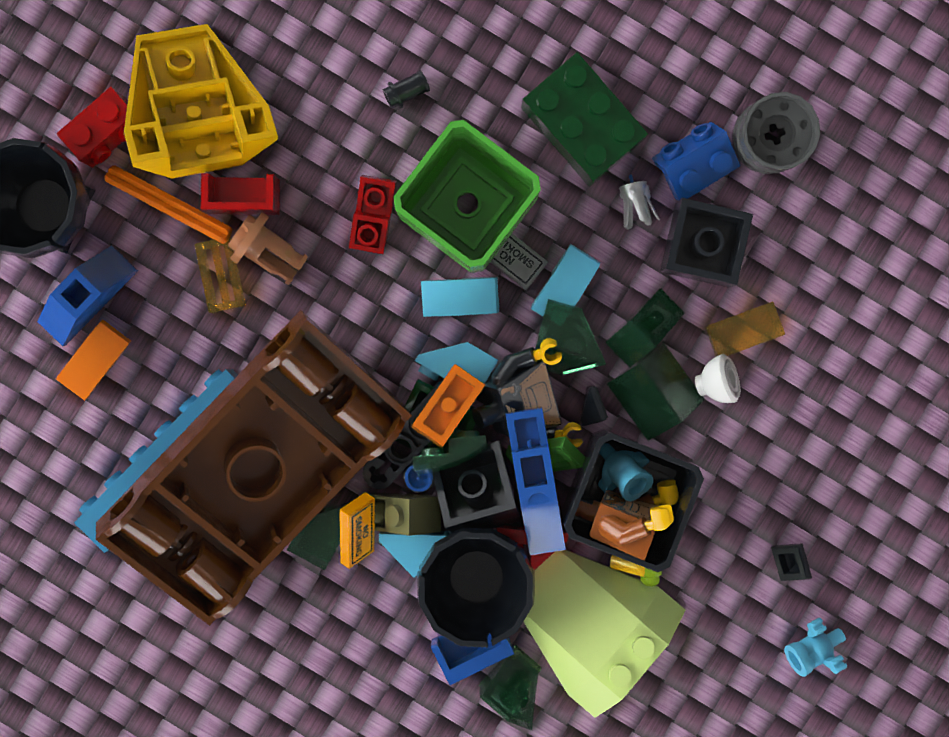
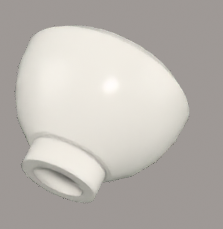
M725 354L710 360L705 365L702 374L695 376V385L700 396L707 395L720 403H735L740 397V380L733 361Z

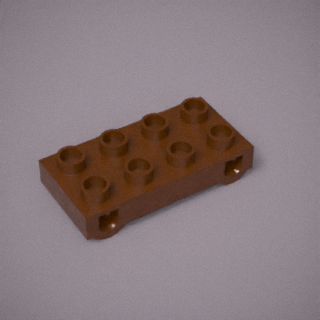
M300 310L96 522V540L210 626L216 619L227 615L239 604L251 587L253 580L368 461L375 459L392 445L401 433L406 421L412 415L398 398Z

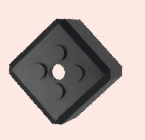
M604 429L592 433L583 454L585 456L583 466L577 469L560 513L561 522L569 538L656 572L669 568L704 481L700 468L687 461ZM605 443H609L616 451H641L649 459L650 462L642 468L652 475L653 484L639 498L649 493L652 496L659 495L657 484L661 481L669 479L676 481L679 499L676 504L671 505L674 521L667 529L655 531L645 561L591 538L589 534L593 522L575 516L582 495L600 502L604 496V492L598 487V482L602 478V469L605 462L599 452L601 446Z

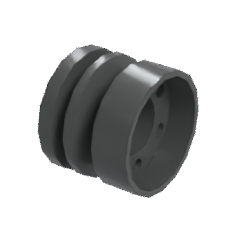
M788 92L771 93L747 107L736 119L732 132L733 149L739 161L750 170L762 174L780 173L805 162L815 151L820 137V123L813 106L801 96ZM769 131L777 132L778 138L773 141H766L764 134Z

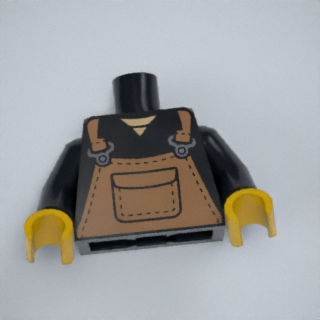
M546 338L540 344V349L535 350L534 347L506 355L493 372L492 379L484 383L483 393L486 404L474 408L472 411L473 419L480 429L493 425L497 433L507 435L509 438L506 413L542 407L547 439L567 437L568 432L572 430H582L581 426L575 422L568 423L564 426L563 430H558L556 427L561 425L562 422L546 364L554 365L559 363L562 359V353L556 352L552 355L545 353L548 348L557 346L555 339ZM568 438L575 447H579L583 443L582 439Z

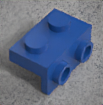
M712 122L696 126L688 136L678 142L665 145L660 153L652 157L654 164L662 170L677 201L681 198H690L741 166L727 132Z

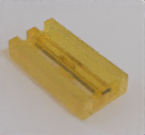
M231 237L225 244L216 240L194 244L207 307L211 314L233 308L246 307L237 263L230 259L234 251L227 247L232 240ZM220 246H224L235 298L234 301H230L219 249ZM206 249H211L222 298V303L220 304L216 302Z

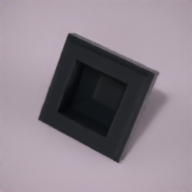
M803 543L771 547L780 581L807 580L812 578Z

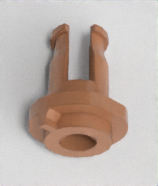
M261 212L256 219L249 214L227 246L234 251L230 259L238 264L244 255L269 273L280 276L286 280L285 284L289 285L297 270L299 271L308 256L306 254L301 255L295 251L290 243L264 226L269 218L268 215Z

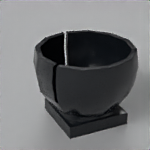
M17 138L0 143L1 254L31 259L57 250L67 254L74 237L85 225L87 208L95 190L84 184L75 163L49 143Z
M460 528L432 545L417 572V601L435 632L459 646L488 647L489 633L492 637V646L496 645L519 630L534 605L535 571L522 546H519L518 542L493 528Z

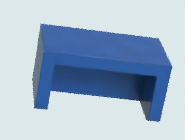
M489 633L488 647L459 646L444 636L439 635L432 639L431 649L449 685H452L513 655L514 648L510 638L508 637L492 646V637Z

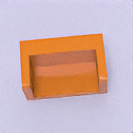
M454 364L413 423L412 428L442 448L485 384Z

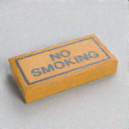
M366 492L340 509V563L348 569L374 552L375 498Z

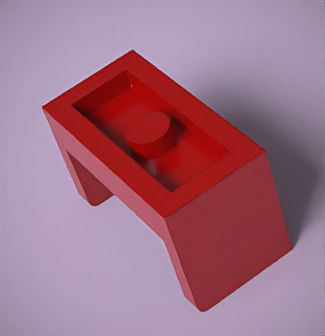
M201 173V209L208 214L260 215L263 212L266 215H280V179L274 174H266V178L213 177L209 173Z

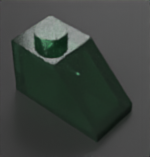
M660 288L611 335L606 343L631 368L661 342L685 313Z
M350 502L321 510L291 541L287 551L325 570L340 544V509Z

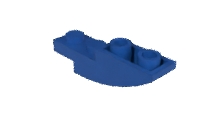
M539 407L506 413V420L530 555L566 550L543 409Z

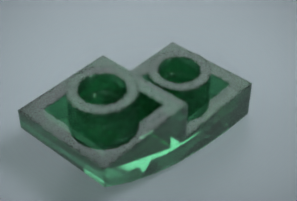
M478 430L457 432V438H448L449 453L444 454L443 448L423 449L422 456H413V470L420 475L458 466L489 447L486 435L479 436Z

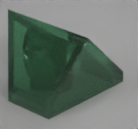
M548 299L534 344V348L537 350L540 349V344L546 338H552L557 341V346L548 348L545 353L552 355L556 352H561L562 359L554 365L546 364L548 372L566 375L606 365L582 308Z
M514 645V654L501 660L479 684L480 698L506 721L532 730L538 673L542 667L517 645Z

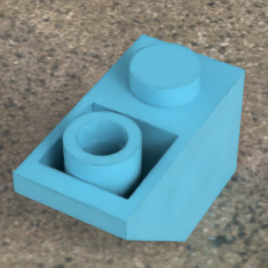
M469 342L419 354L415 361L421 364L418 371L434 381H437L439 376L445 378L453 365L456 364L484 384L497 364L498 359Z

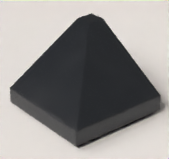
M595 386L586 388L580 419L582 426L603 422L608 418L598 388Z

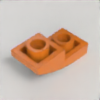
M102 319L78 348L56 380L85 401L106 373L114 366L131 343V340Z

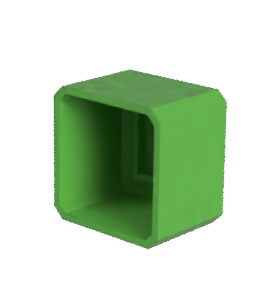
M465 120L451 121L394 195V204L400 220L467 271L475 273L485 270L535 204L541 188L539 176ZM463 195H472L477 199L478 207L473 213L465 214L458 209L457 202Z

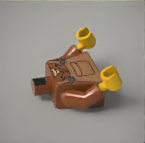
M673 479L661 481L657 484L659 495L652 496L649 493L631 502L626 501L621 493L611 490L605 491L601 502L582 495L575 516L593 522L589 534L591 538L645 561L655 531L667 529L674 521L671 505L676 504L679 499L676 481Z

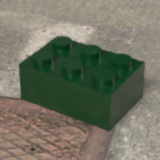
M578 52L522 99L521 109L589 187L642 143L648 135L645 129Z

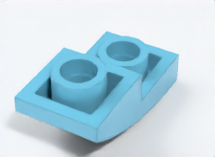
M570 244L551 272V277L532 303L531 309L561 327L589 285L601 262Z
M497 277L421 281L423 317L499 313Z

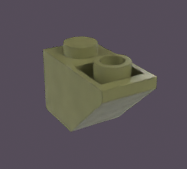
M368 493L375 498V531L407 536L441 532V508L438 496L411 493Z

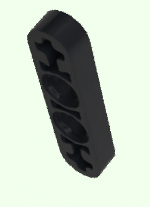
M442 381L437 383L410 413L412 416L406 421L401 433L397 437V439L408 441L411 445V453L408 455L398 454L394 450L392 443L381 455L368 461L363 468V478L369 486L375 489H384L391 485L430 442L429 439L414 430L412 425L415 422V417L422 412ZM388 458L392 463L385 471V474L379 477L374 474L376 468H379Z

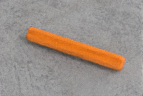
M112 165L105 175L107 183L206 236L225 244L232 235V227L116 165Z

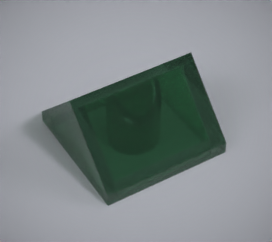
M665 343L660 344L607 383L609 389L647 441L683 422L705 400L703 396L699 395L696 386Z

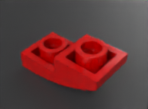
M367 175L360 177L356 211L353 214L349 242L350 249L384 254L397 181Z

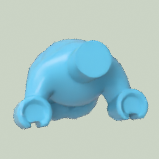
M609 443L601 446L599 454L605 462L598 487L604 493L606 490L613 491L618 487L623 498L631 502L638 499L651 488L653 477L647 470L642 468L650 461L641 451H616Z
M817 618L807 624V637L798 642L790 643L784 648L789 664L802 677L807 676L814 668L822 664L830 668L834 674L847 668V664H844V658L841 655L834 656V647L846 640L844 633L841 629L837 628L825 634L824 631L827 630V627L822 624L823 620L821 618Z

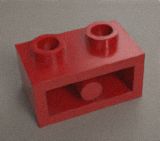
M110 86L56 134L80 162L93 168L108 159L112 151L122 142L126 141L124 127L128 101Z

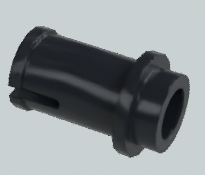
M421 70L394 84L390 81L387 83L388 87L382 89L391 109L397 106L401 109L403 108V103L430 91L427 79Z

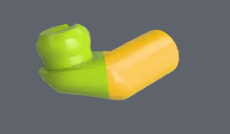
M611 556V569L641 576L640 580L645 586L653 587L659 584L662 571L656 572L617 556Z

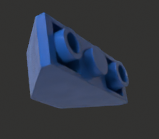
M114 246L106 248L76 267L49 295L37 322L62 346H66L138 270Z

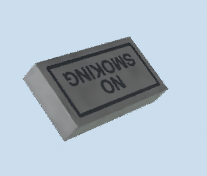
M511 234L490 263L523 289L527 290L547 265L548 261L514 234Z

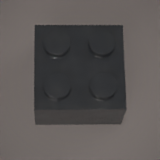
M681 198L675 203L660 272L727 288L736 286L753 214Z
M499 441L430 460L444 525L449 534L460 528H496L522 520L507 459Z

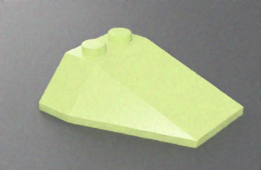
M556 551L534 570V605L523 622L567 694L596 718L620 702L669 645L686 610L658 586H645L639 578L611 569L606 565L571 551Z

